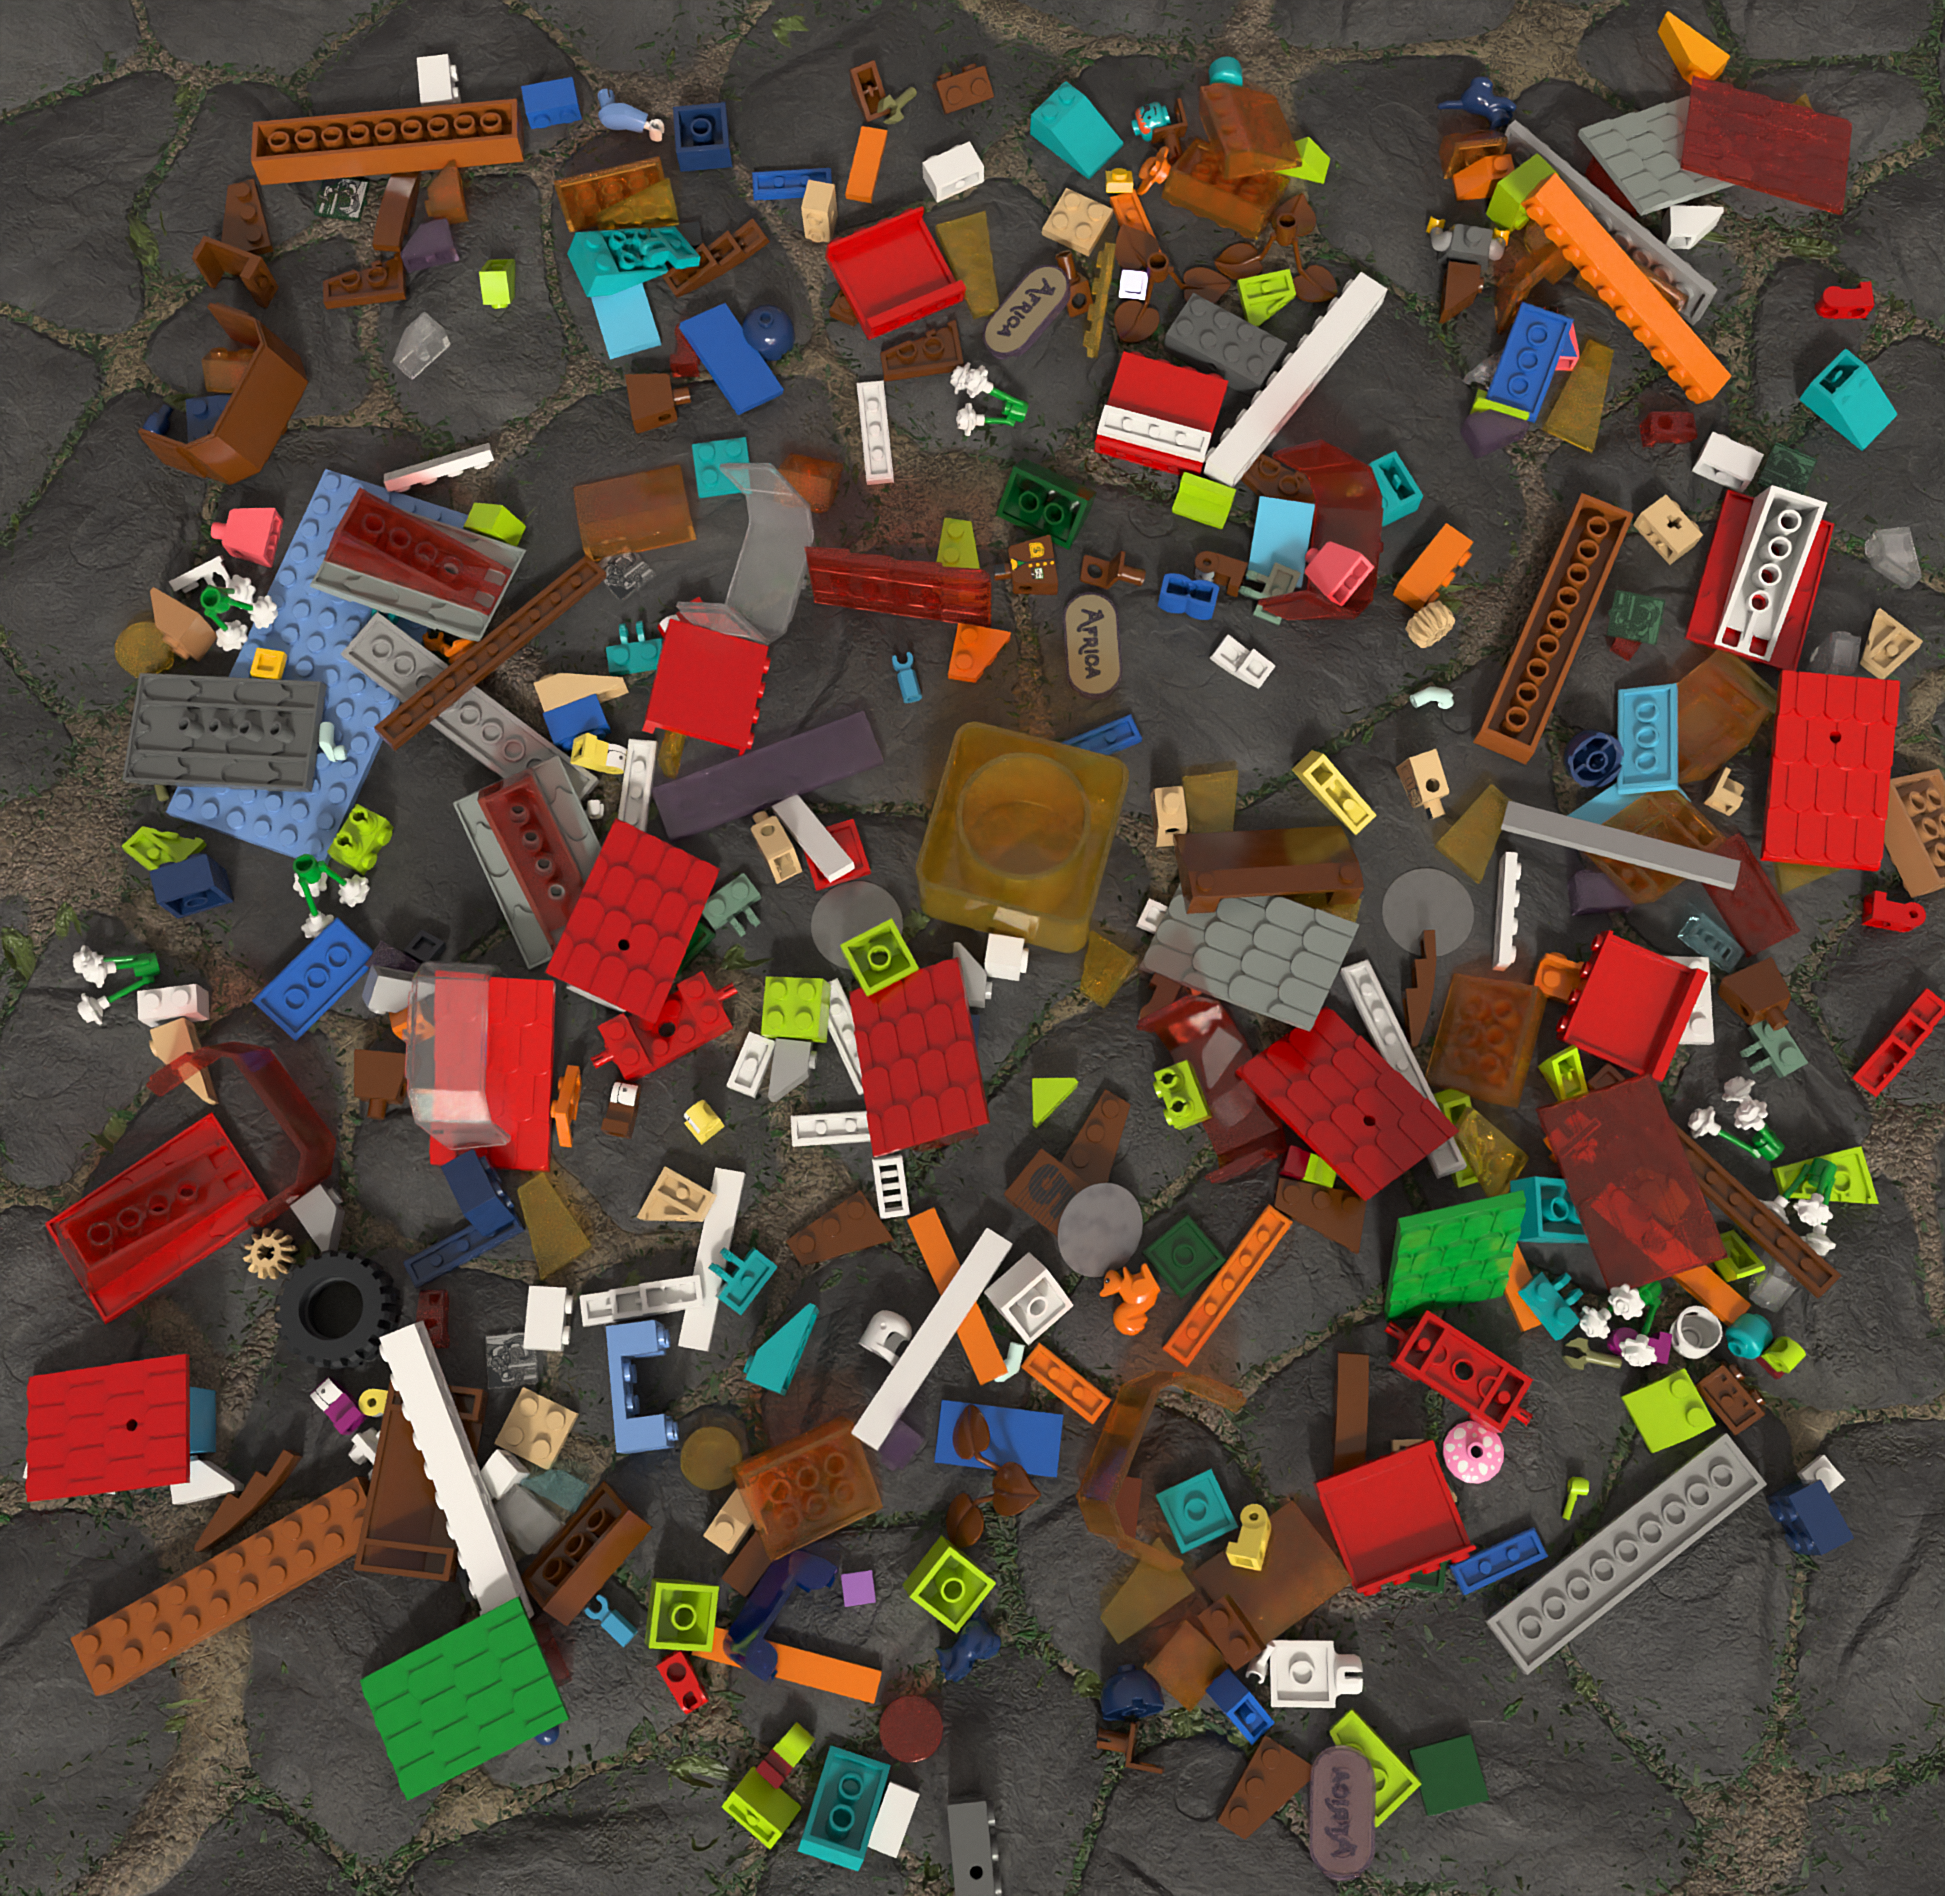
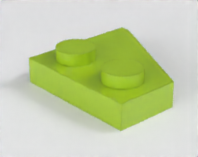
M1290 269L1239 279L1236 284L1245 321L1256 327L1263 324L1293 300L1296 295Z
M144 826L122 845L123 850L149 871L158 869L159 865L166 862L177 863L187 860L188 856L199 853L206 847L204 840L195 837V840L180 837L178 833L159 832L154 828Z

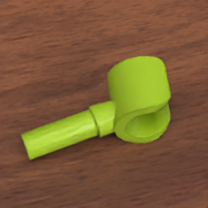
M1571 1477L1567 1482L1569 1494L1562 1518L1570 1520L1577 1495L1588 1494L1589 1481L1582 1477Z

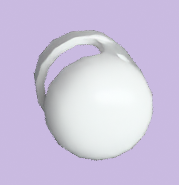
M1701 1306L1688 1307L1677 1317L1669 1331V1334H1672L1671 1344L1684 1357L1694 1359L1703 1357L1720 1343L1722 1326L1718 1318L1708 1309ZM1690 1312H1698L1696 1315H1685Z
M888 1310L880 1311L871 1319L859 1344L884 1358L895 1367L900 1359L895 1354L896 1349L902 1341H910L912 1328L909 1322L901 1315ZM891 1332H894V1334L887 1339L888 1335Z

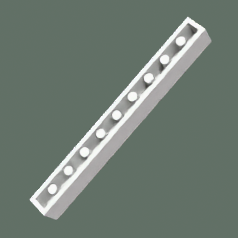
M1360 272L1355 280L1350 279L1342 290V296L1339 299L1335 297L1328 306V313L1324 317L1320 315L1317 318L1310 335L1305 334L1299 341L1296 352L1294 354L1290 352L1281 365L1283 368L1279 372L1274 371L1269 377L1264 391L1259 390L1254 395L1251 407L1240 412L1233 429L1227 428L1220 438L1219 446L1217 448L1212 447L1208 451L1204 459L1206 465L1203 474L1216 483L1234 488L1260 453L1264 451L1381 307L1388 290L1387 288Z
M424 1321L414 1323L380 1337L381 1344L379 1349L381 1356L385 1362H389L392 1370L390 1376L392 1385L401 1394L404 1402L402 1403L403 1414L408 1421H411L413 1426L414 1444L418 1450H422L426 1461L424 1462L425 1473L430 1480L433 1479L437 1490L435 1492L436 1502L439 1508L445 1511L448 1519L446 1528L449 1536L455 1539L459 1549L457 1553L461 1567L468 1572L470 1578L469 1590L473 1598L478 1599L481 1607L480 1616L520 1596L530 1619L534 1615L533 1609Z

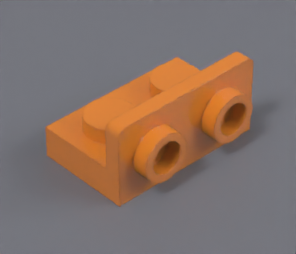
M1556 952L1546 953L1538 962L1530 992L1567 1004L1573 988L1577 989L1580 983L1579 971L1584 962L1576 963L1567 960L1565 955Z

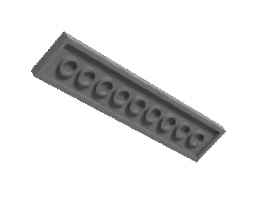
M1514 120L1507 127L1497 155L1511 154L1515 170L1538 153L1559 174L1562 181L1673 309L1692 326L1695 325L1704 314L1718 289L1708 279H1705L1696 272L1688 262L1683 261L1669 246L1663 244L1647 228L1641 226L1627 211L1622 210L1608 195L1602 193L1586 177L1573 169L1566 160L1561 159L1547 144L1542 143L1528 128Z
M378 612L341 653V656L402 703L449 667ZM476 686L429 723L502 779L559 754L581 803L599 783L597 777L585 768L570 763L571 758Z
M1722 1433L1484 1621L1522 1672L1528 1675L1766 1486L1767 1483L1729 1435Z

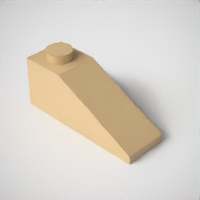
M558 673L556 675H545L539 681L533 683L544 712L595 693L600 703L629 693L623 677Z
M183 1017L151 1029L152 1040L149 1041L153 1054L156 1057L158 1056L202 1100L213 1106L219 1104L194 1023Z
M760 1456L721 1508L703 1536L726 1553L732 1554L786 1474Z

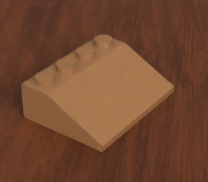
M1939 769L1890 779L1884 843L1892 863L1896 866L1903 880V886L1909 892L1911 898L1945 888V780Z

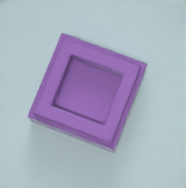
M872 1570L841 1574L845 1607L876 1602Z

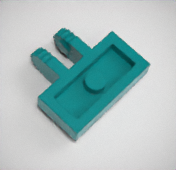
M675 226L651 228L649 240L641 241L639 246L642 255H646L648 262L652 265H663L668 260L675 269L699 266L700 255Z
M643 621L636 622L635 628L639 642L629 643V632L626 624H619L621 645L606 647L610 676L656 670L663 642L661 638L646 640Z
M723 1247L720 1254L728 1262L735 1264L737 1268L730 1276L718 1264H710L708 1268L725 1281L716 1297L736 1313L742 1315L778 1266L753 1247L743 1260H740Z
M1540 1272L1534 1275L1517 1293L1554 1340L1557 1341L1562 1339L1580 1321L1569 1306L1580 1299L1584 1293L1580 1288L1571 1290L1566 1297L1562 1298L1557 1291L1569 1283L1571 1280L1570 1275L1564 1273L1554 1282L1550 1283L1545 1275Z

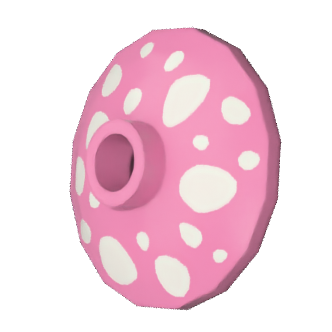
M1466 1421L1457 1424L1447 1433L1443 1442L1442 1455L1446 1467L1455 1477L1468 1483H1481L1490 1480L1499 1472L1504 1459V1448L1497 1433L1493 1434L1475 1421ZM1473 1446L1479 1447L1481 1451L1478 1458L1473 1457L1471 1454Z

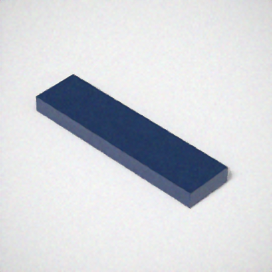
M514 1207L510 1209L515 1219L484 1237L471 1224L404 1260L403 1264L414 1287L419 1289L526 1231Z

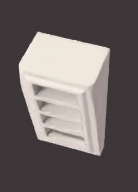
M895 1154L872 1158L880 1219L910 1215L902 1155ZM897 1165V1170L880 1172V1166ZM898 1176L899 1182L881 1183L883 1178ZM900 1188L901 1194L883 1196V1191ZM902 1200V1206L885 1208L884 1203Z

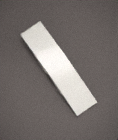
M700 1275L641 1283L638 1286L611 1289L607 1292L580 1296L583 1327L704 1306Z

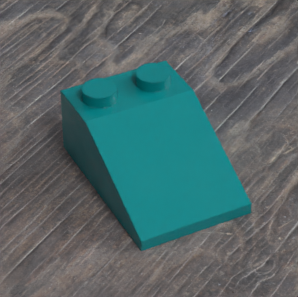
M1067 81L1031 114L1030 135L1087 179H1090L1123 146V141L1088 98Z
M1537 1176L1510 1181L1511 1193L1523 1190L1526 1198V1211L1520 1225L1521 1233L1518 1241L1534 1243H1607L1605 1219L1590 1207L1602 1191L1603 1183Z
M809 1303L757 1350L755 1356H749L743 1371L747 1373L745 1380L786 1396L820 1311L816 1305Z
M830 1745L797 1851L859 1872L865 1858L891 1765Z

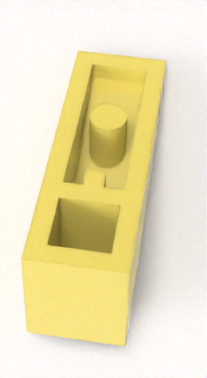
M1311 750L1291 769L1304 785L1353 834L1357 835L1377 816L1323 753Z

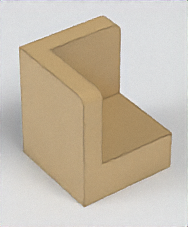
M1725 767L1717 775L1703 804L1730 816L1741 805L1743 800L1741 794L1744 786L1727 778L1731 769Z

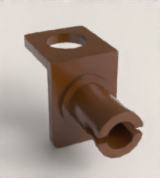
M1177 98L1174 105L1177 124L1153 129L1150 141L1151 144L1164 142V145L1169 149L1167 157L1168 163L1171 164L1174 163L1173 158L1176 159V163L1184 159L1179 138L1185 137L1188 123L1181 98Z
M1067 250L1056 254L1055 257L1058 262L1059 271L1062 272L1066 279L1064 299L1068 315L1075 317L1093 310L1094 304L1088 280L1076 271L1073 253ZM1077 293H1082L1085 295L1084 305L1079 308L1073 307V297Z
M1120 551L1110 562L1085 555L1082 558L1079 580L1104 589H1109L1118 580L1140 587L1144 582L1146 571L1145 569L1124 564V551ZM1094 564L1100 568V578H1092L1088 574L1087 568L1089 565Z
M1138 1720L1131 1722L1128 1733L1099 1728L1098 1737L1110 1739L1111 1741L1097 1740V1749L1124 1753L1126 1757L1125 1767L1159 1774L1164 1772L1165 1766L1134 1760L1139 1728Z

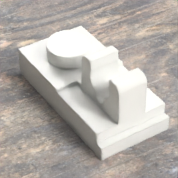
M220 555L169 581L174 591L182 589L186 593L198 587L197 580L203 577L208 585L217 587L213 581V572L222 575L225 581L230 579V575L222 562L224 558Z

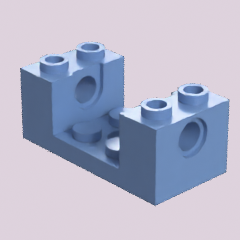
M656 1320L606 1326L616 1452L630 1454L675 1448L674 1441L679 1440V1428L677 1421L673 1422L672 1416L659 1414L635 1418V1414L640 1413L638 1395H633L632 1383H637V1371L635 1364L631 1365L630 1361L665 1356L666 1348L671 1346L669 1329H665L664 1325Z

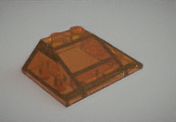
M1553 241L1537 249L1529 257L1524 256L1516 264L1515 270L1511 274L1505 273L1498 281L1497 286L1499 288L1494 297L1496 332L1499 335L1514 322L1521 302L1526 301L1531 288L1545 277L1554 285L1572 268L1573 263L1563 256L1562 251Z
M1709 658L1677 683L1679 784L1706 779L1750 743L1769 712L1768 706Z
M1678 790L1647 792L1601 824L1714 854L1727 839ZM1583 851L1635 905L1655 902L1688 879Z

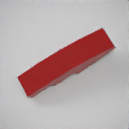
M1924 988L1886 1032L1851 1078L1874 1097H1877L1916 1054L1915 1050L1934 1030L1932 1028L1945 1015V1002L1928 988Z

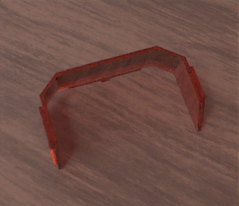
M1322 439L1273 452V458L1307 475L1316 499L1311 548L1321 550L1327 542L1331 541L1360 552L1374 568L1343 606L1330 601L1309 577L1307 590L1258 599V605L1263 606V610L1285 620L1356 619L1373 601V593L1377 585L1379 554L1383 552L1384 543L1381 542L1384 508H1382L1383 496L1373 470L1369 465Z
M1187 995L1138 1020L1137 1030L1155 1032L1170 1051L1175 1064L1188 1060L1194 1067L1213 1117L1202 1121L1217 1154L1219 1164L1218 1170L1204 1176L1206 1181L1210 1180L1211 1183L1225 1182L1278 1158V1155L1288 1151L1284 1128L1278 1114L1235 1073L1239 1067L1254 1058L1244 1035H1240L1236 1024L1218 1000Z
M233 1041L202 1047L193 1053L186 1052L149 1077L151 1081L146 1084L148 1089L158 1097H161L221 1056L232 1058L300 1152L296 1182L244 1218V1221L253 1228L257 1226L263 1227L288 1210L293 1203L306 1195L307 1191L331 1174L336 1139L270 1048Z

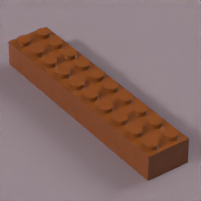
M517 99L253 122L251 163L261 185L524 162V125Z
M1581 493L1570 513L1473 743L1525 765L1532 757L1631 523L1633 513Z
M357 1476L71 1637V1642L95 1696L110 1694L356 1554L370 1487L368 1478Z

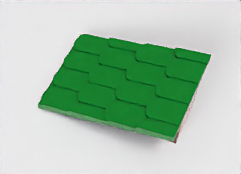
M1520 1190L1398 1218L1396 1234L1393 1235L1395 1242L1384 1307L1386 1323L1400 1320V1318L1406 1319L1418 1316L1426 1310L1432 1313L1458 1307V1305L1462 1306L1484 1301L1487 1298L1492 1299L1503 1296L1509 1281L1508 1273L1514 1260L1513 1251L1521 1233L1520 1225L1526 1211L1524 1191Z
M520 1596L359 1680L363 1695L374 1716L375 1725L385 1744L388 1758L392 1762L398 1777L399 1786L407 1801L571 1718L558 1689L572 1682L548 1622L532 1626Z

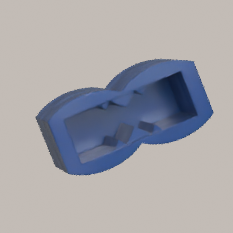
M1165 574L1158 607L1170 613L1185 612L1190 617L1199 620L1212 619L1220 587L1206 580L1192 581L1181 574Z

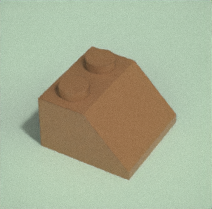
M153 587L150 590L155 625L164 635L162 640L173 648L172 651L181 658L187 660L190 657L200 662L217 639L216 632L199 613Z

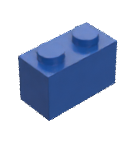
M573 77L521 86L525 111L531 129L546 128L551 125L582 120Z
M596 693L542 713L554 745L564 752H571L574 739L585 733L597 736L598 740H602L607 734L612 733Z

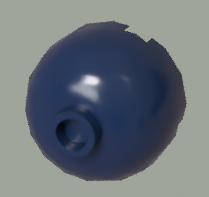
M770 304L759 305L753 308L743 320L742 329L746 341L755 350H758L764 361L779 360L788 350L790 352L795 342L794 325L787 312L781 308Z
M1596 729L1585 730L1573 736L1567 743L1563 754V765L1569 776L1581 786L1602 787L1613 781L1621 771L1622 765H1620L1622 756L1624 757V750L1620 742L1609 733Z
M1134 1664L1119 1666L1117 1673L1111 1675L1105 1681L1100 1693L1103 1718L1109 1721H1124L1125 1716L1136 1715L1135 1719L1143 1718L1161 1712L1163 1707H1165L1162 1690L1157 1679L1145 1670H1136Z

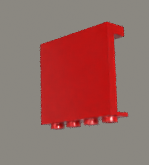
M923 206L916 209L908 208L899 216L891 219L888 217L884 218L872 227L859 228L852 235L845 238L837 237L827 244L825 259L868 341L963 301L967 288L962 279L957 282L954 279L922 218L924 213Z
M1123 351L1107 405L1213 434L1224 395L1227 392L1228 380H1224L1218 374L1211 373L1206 375L1199 373L1195 368L1183 366L1182 368L1174 366L1164 359H1149L1139 352L1132 351L1128 353ZM1097 434L1094 452L1181 477L1184 472L1200 477L1202 472V462Z
M669 619L642 731L653 734L657 727L739 749L737 757L742 758L746 748L751 749L755 733L750 732L752 723L756 724L759 717L760 707H756L757 698H762L766 683L762 682L761 679L763 673L767 674L771 658L767 657L769 646Z
M1611 930L1601 931L1600 934H1596L1591 943L1590 950L1593 952L1589 962L1585 961L1579 971L1580 983L1577 989L1573 988L1568 997L1567 1004L1570 1005L1566 1015L1560 1017L1555 1030L1558 1032L1556 1039L1570 1046L1574 1044L1577 1049L1653 1082H1663L1708 976V972L1699 968L1691 969L1613 935Z
M1425 1439L1312 1482L1353 1590L1358 1594L1362 1592L1364 1596L1376 1594L1382 1591L1381 1585L1391 1581L1393 1585L1405 1583L1411 1580L1410 1574L1420 1570H1422L1423 1574L1434 1572L1441 1568L1439 1563L1450 1559L1452 1563L1466 1560L1470 1557L1468 1552L1476 1550L1475 1545L1470 1543L1435 1455L1438 1451L1432 1439Z

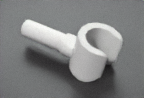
M599 800L587 801V810L585 812L588 819L599 820L603 817L604 805L600 804Z
M1268 1641L1267 1648L1259 1657H1254L1250 1661L1246 1672L1247 1678L1250 1673L1258 1674L1260 1676L1259 1684L1264 1682L1268 1669L1267 1661L1275 1647L1272 1641Z

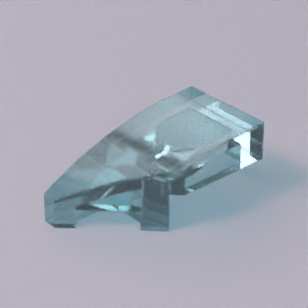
M553 1469L546 1471L545 1474L523 1479L520 1483L529 1490L542 1497H546L572 1513L576 1512L590 1487L588 1483L564 1470L556 1471Z

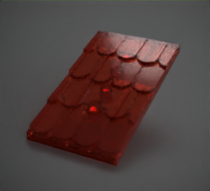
M1693 76L1681 169L1842 215L1852 123L1844 118L1813 112L1812 108L1776 101L1763 94L1736 89L1731 84Z
M804 546L815 603L991 628V579L989 573L983 569L943 567L941 562L895 560L888 555L850 553L849 549Z
M1650 1073L1628 1078L1535 1109L1609 1293H1611L1610 1291L1613 1287H1621L1623 1284H1627L1630 1289L1728 1258L1711 1211L1707 1208L1673 1121L1669 1118L1657 1084Z

